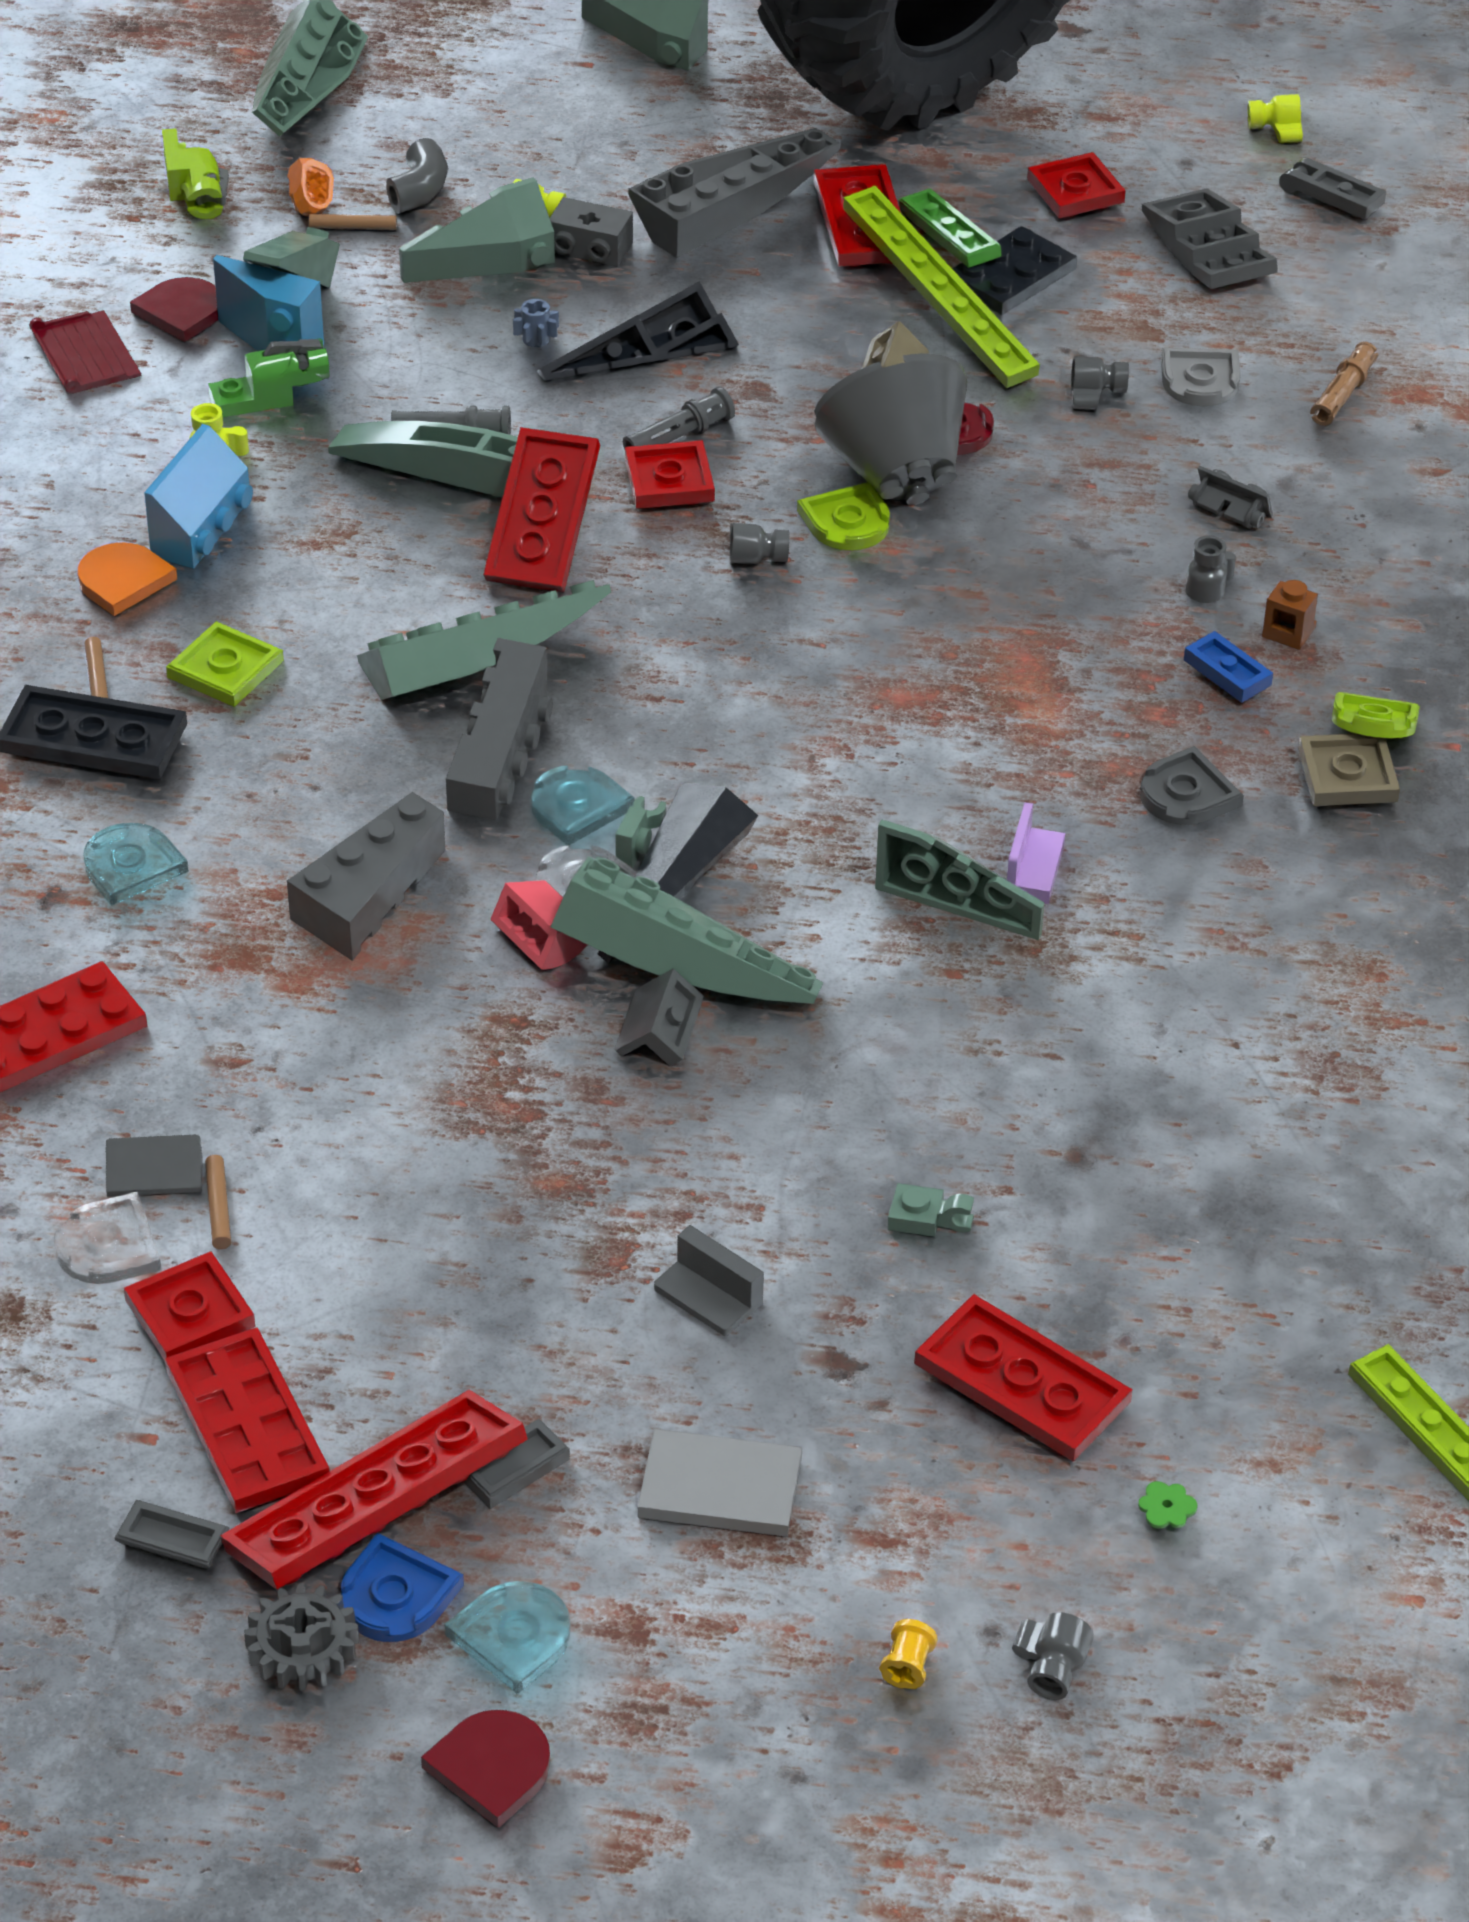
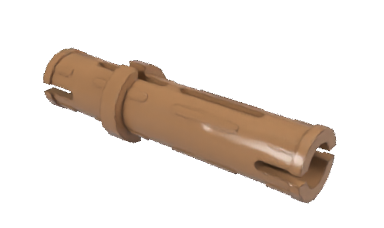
M1359 342L1349 358L1340 362L1336 370L1337 375L1332 379L1319 400L1316 401L1310 410V414H1314L1311 418L1315 423L1322 426L1330 425L1354 389L1360 387L1365 382L1368 376V369L1378 358V353H1374L1377 348L1372 343Z

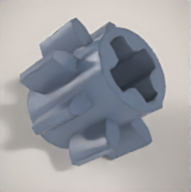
M531 299L525 301L521 309H514L513 335H522L524 344L531 347H541L550 342V337L556 338L558 336L559 312L557 310L550 311V306L546 301Z

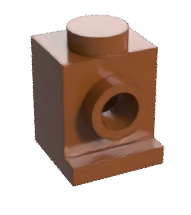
M1299 580L1280 581L1267 598L1262 637L1300 650L1316 628L1315 613L1318 593L1307 590V585ZM1282 621L1295 625V629L1281 625Z

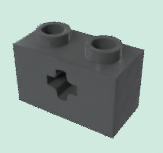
M563 197L550 217L554 230L555 254L618 267L633 243L632 211Z

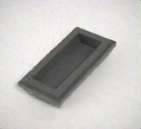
M136 1499L118 1530L115 1541L125 1546L207 1570L222 1545L220 1535L230 1529L222 1524Z

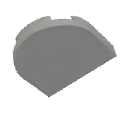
M1162 348V383L1167 393L1178 401L1195 406H1213L1229 401L1238 392L1240 384L1239 350Z

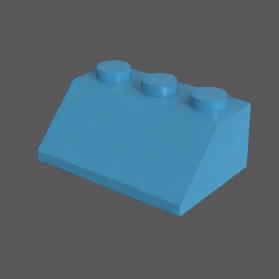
M202 424L144 492L150 550L165 561L192 569L197 566L205 555L210 554L216 541L224 532L231 528L234 519L243 509L249 506L253 496V488L249 484L248 467L209 425Z

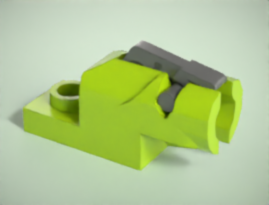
M176 128L162 129L170 201L185 200L189 213L199 219H214L221 215L223 206L226 204L229 171L218 167L209 149L201 147L186 148V142L178 143Z

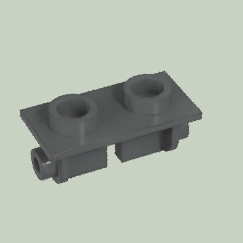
M1200 465L1197 468L1201 483L1200 485L1193 484L1188 492V499L1193 500V505L1218 515L1226 503L1229 507L1224 513L1225 518L1249 529L1253 526L1259 528L1265 516L1269 518L1273 516L1269 494L1255 484L1245 485L1233 480L1224 471L1218 469L1212 471Z

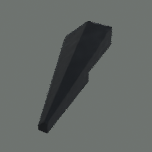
M699 281L537 370V372L544 381L731 349L739 345L723 314H717Z
M683 783L677 790L635 878L637 876L649 878L660 885V890L680 900L691 890L697 879L749 834L759 815L727 787ZM600 950L597 953L607 963H610L615 958Z

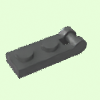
M1306 157L1300 159L1294 164L1293 169H1288L1279 178L1281 188L1287 193L1300 191L1318 199L1322 203L1330 204L1348 212L1352 216L1367 219L1385 203V190Z

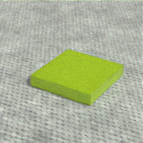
M216 621L166 666L167 678L235 707L284 662V655L282 649Z

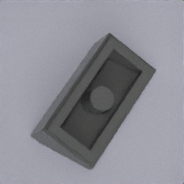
M199 1135L109 1138L106 1140L107 1197L202 1192L203 1156Z

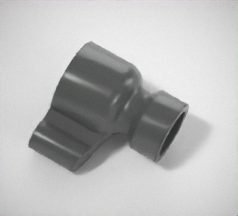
M1074 356L1071 370L1073 409L1097 410L1101 392L1105 388H1109L1112 392L1127 393L1129 381L1128 362H1113L1111 365H1106L1099 357Z
M730 524V563L755 565L760 563L765 557H769L773 562L787 563L790 541L789 530L775 529L771 533H766L758 524Z
M1202 536L1194 542V560L1191 561L1187 568L1185 592L1192 600L1197 602L1212 603L1220 600L1225 595L1226 581L1234 577L1236 555L1226 551L1227 545L1219 537Z
M1063 1612L1048 1615L1044 1623L1035 1622L1030 1619L1023 1620L1012 1645V1650L1023 1659L1035 1660L1027 1680L1031 1690L1051 1700L1065 1698L1073 1680L1071 1672L1077 1671L1083 1666L1091 1647L1094 1633L1089 1624L1084 1620Z

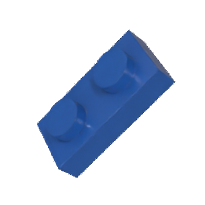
M1216 631L1185 647L1184 661L1241 703L1272 686L1273 672Z

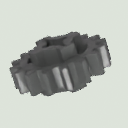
M299 1583L296 1588V1594L289 1595L281 1587L277 1589L278 1600L275 1602L264 1597L259 1600L261 1613H249V1629L244 1630L246 1649H248L249 1663L251 1666L259 1665L260 1677L263 1680L276 1674L278 1687L282 1689L288 1685L290 1680H297L300 1691L306 1690L308 1680L315 1679L323 1687L327 1685L326 1674L331 1671L336 1675L342 1676L345 1673L344 1660H355V1644L359 1643L358 1624L355 1623L353 1607L344 1608L343 1596L341 1594H336L327 1599L325 1586L320 1585L311 1594L306 1593L304 1583Z

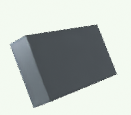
M540 1419L524 1427L528 1440L511 1449L506 1456L493 1460L471 1473L463 1481L489 1509L497 1506L570 1460V1448Z

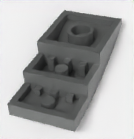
M1208 188L1142 204V212L1163 243L1193 276L1210 289L1278 273L1277 258L1260 248L1259 233L1242 223L1241 208Z

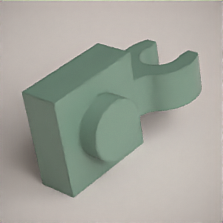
M639 796L635 799L633 806L629 807L615 833L616 864L619 867L632 870L639 855L647 853L652 838L651 829L660 827L666 815V802L661 801L654 810H646L645 797Z
M897 1183L888 1215V1230L935 1237L937 1227H945L962 1233L970 1232L974 1219V1214H971L974 1197L966 1194H955L944 1200L943 1189Z

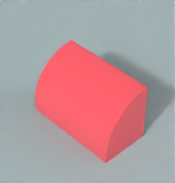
M545 880L505 883L490 920L541 970L553 969L566 964L587 946V944L550 927L563 897Z

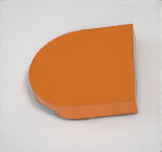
M118 542L102 545L88 552L78 565V579L81 591L89 599L113 616H116L176 581L177 570L144 546Z

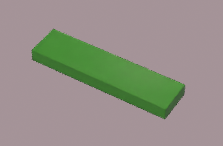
M929 188L899 199L900 211L968 268L1001 257V245L932 189Z

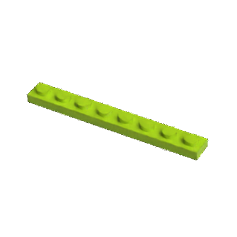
M876 186L844 197L843 209L1006 388L1039 375L1040 363Z

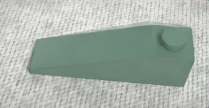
M581 0L583 19L657 62L689 70L708 50V0Z
M532 177L501 186L489 193L490 199L474 209L469 205L459 211L461 216L446 226L436 225L399 248L401 280L407 283L519 273L554 263V230L537 180Z
M307 227L306 233L291 231L246 250L243 260L247 263L320 281V286L330 288L340 244L328 239L329 232Z
M881 819L878 824L875 889L1029 938L1040 939L1043 927L1044 902L939 837Z

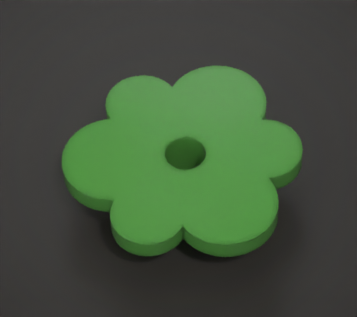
M1160 1481L1148 1484L1146 1496H1142L1138 1502L1139 1509L1146 1513L1147 1523L1151 1527L1158 1529L1165 1528L1168 1525L1174 1528L1184 1527L1187 1518L1195 1515L1198 1507L1197 1501L1193 1497L1186 1495L1184 1486L1181 1484L1168 1486Z

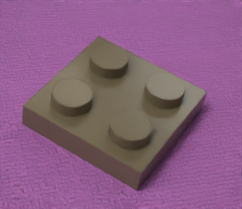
M1361 734L1300 736L1298 750L1313 806L1398 802L1400 787L1385 738Z

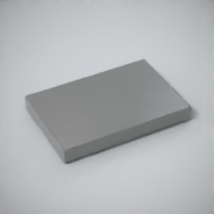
M654 1428L638 1502V1518L788 1537L802 1460V1447Z

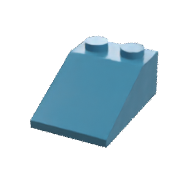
M216 255L213 258L218 320L221 324L257 351L266 350L271 342L321 338L324 345L320 281Z

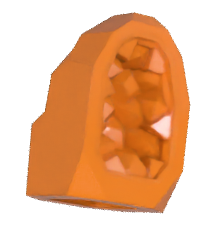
M299 158L289 167L287 175L289 179V196L294 204V209L306 217H309V214H322L333 198L334 176L332 170L325 163L312 158Z

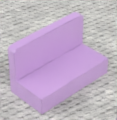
M1024 802L1009 855L1007 880L1045 904H1049L1065 845L1066 833L1031 828L1033 804Z

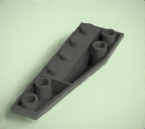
M813 128L684 162L628 188V195L651 241L675 258H679L756 218L778 203L811 177L815 169H820L840 150L841 143L823 131Z

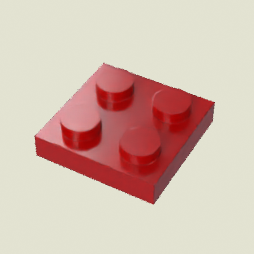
M1094 152L1028 167L1027 180L1058 218L1072 217L1076 214L1096 209H1106L1109 206L1125 203L1126 190Z
M703 440L625 447V462L636 509L715 502V487Z
M212 1251L124 1287L126 1303L164 1361L167 1357L256 1327L253 1311Z

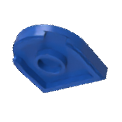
M377 1533L345 1573L341 1583V1595L343 1596L344 1608L353 1607L355 1623L358 1624V1631L361 1635L376 1641L399 1642L424 1633L438 1620L463 1588L464 1574Z

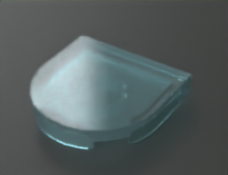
M560 766L545 772L536 780L535 788L531 795V808L537 821L569 846L626 814L629 807L633 806L635 797L598 769L588 767V771L568 770V766Z
M121 823L109 826L92 836L84 848L83 858L86 875L111 906L189 872L187 859L167 836L155 827L146 824Z
M507 1582L485 1591L445 1623V1635L518 1695L564 1655L570 1636V1616L565 1603L552 1590L532 1582Z

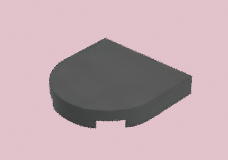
M1195 746L1151 764L1146 770L1140 787V798L1144 807L1155 817L1173 824H1199L1243 807L1244 795Z

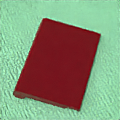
M104 310L94 313L86 311L46 322L37 317L29 323L31 331L67 393L74 394L142 376Z

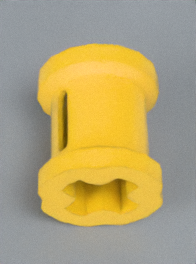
M901 1619L895 1622L892 1628L891 1639L893 1644L889 1655L882 1659L879 1670L882 1673V1678L890 1685L901 1689H917L925 1681L926 1672L924 1664L927 1655L933 1652L938 1641L937 1634L933 1628L919 1620Z

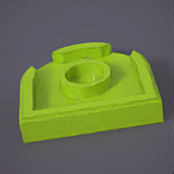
M867 482L797 500V512L818 541L829 547L840 550L866 549L881 542L889 531V509L878 492Z
M1338 692L1335 696L1331 720L1338 727L1353 733L1379 738H1403L1411 736L1416 732L1420 706L1415 703Z

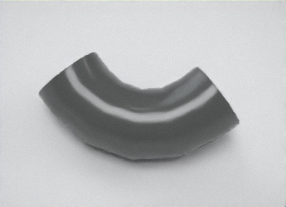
M421 138L415 141L407 150L406 162L411 168L409 171L390 177L386 181L388 198L396 213L406 212L428 203L444 187L448 165L442 149L430 138Z

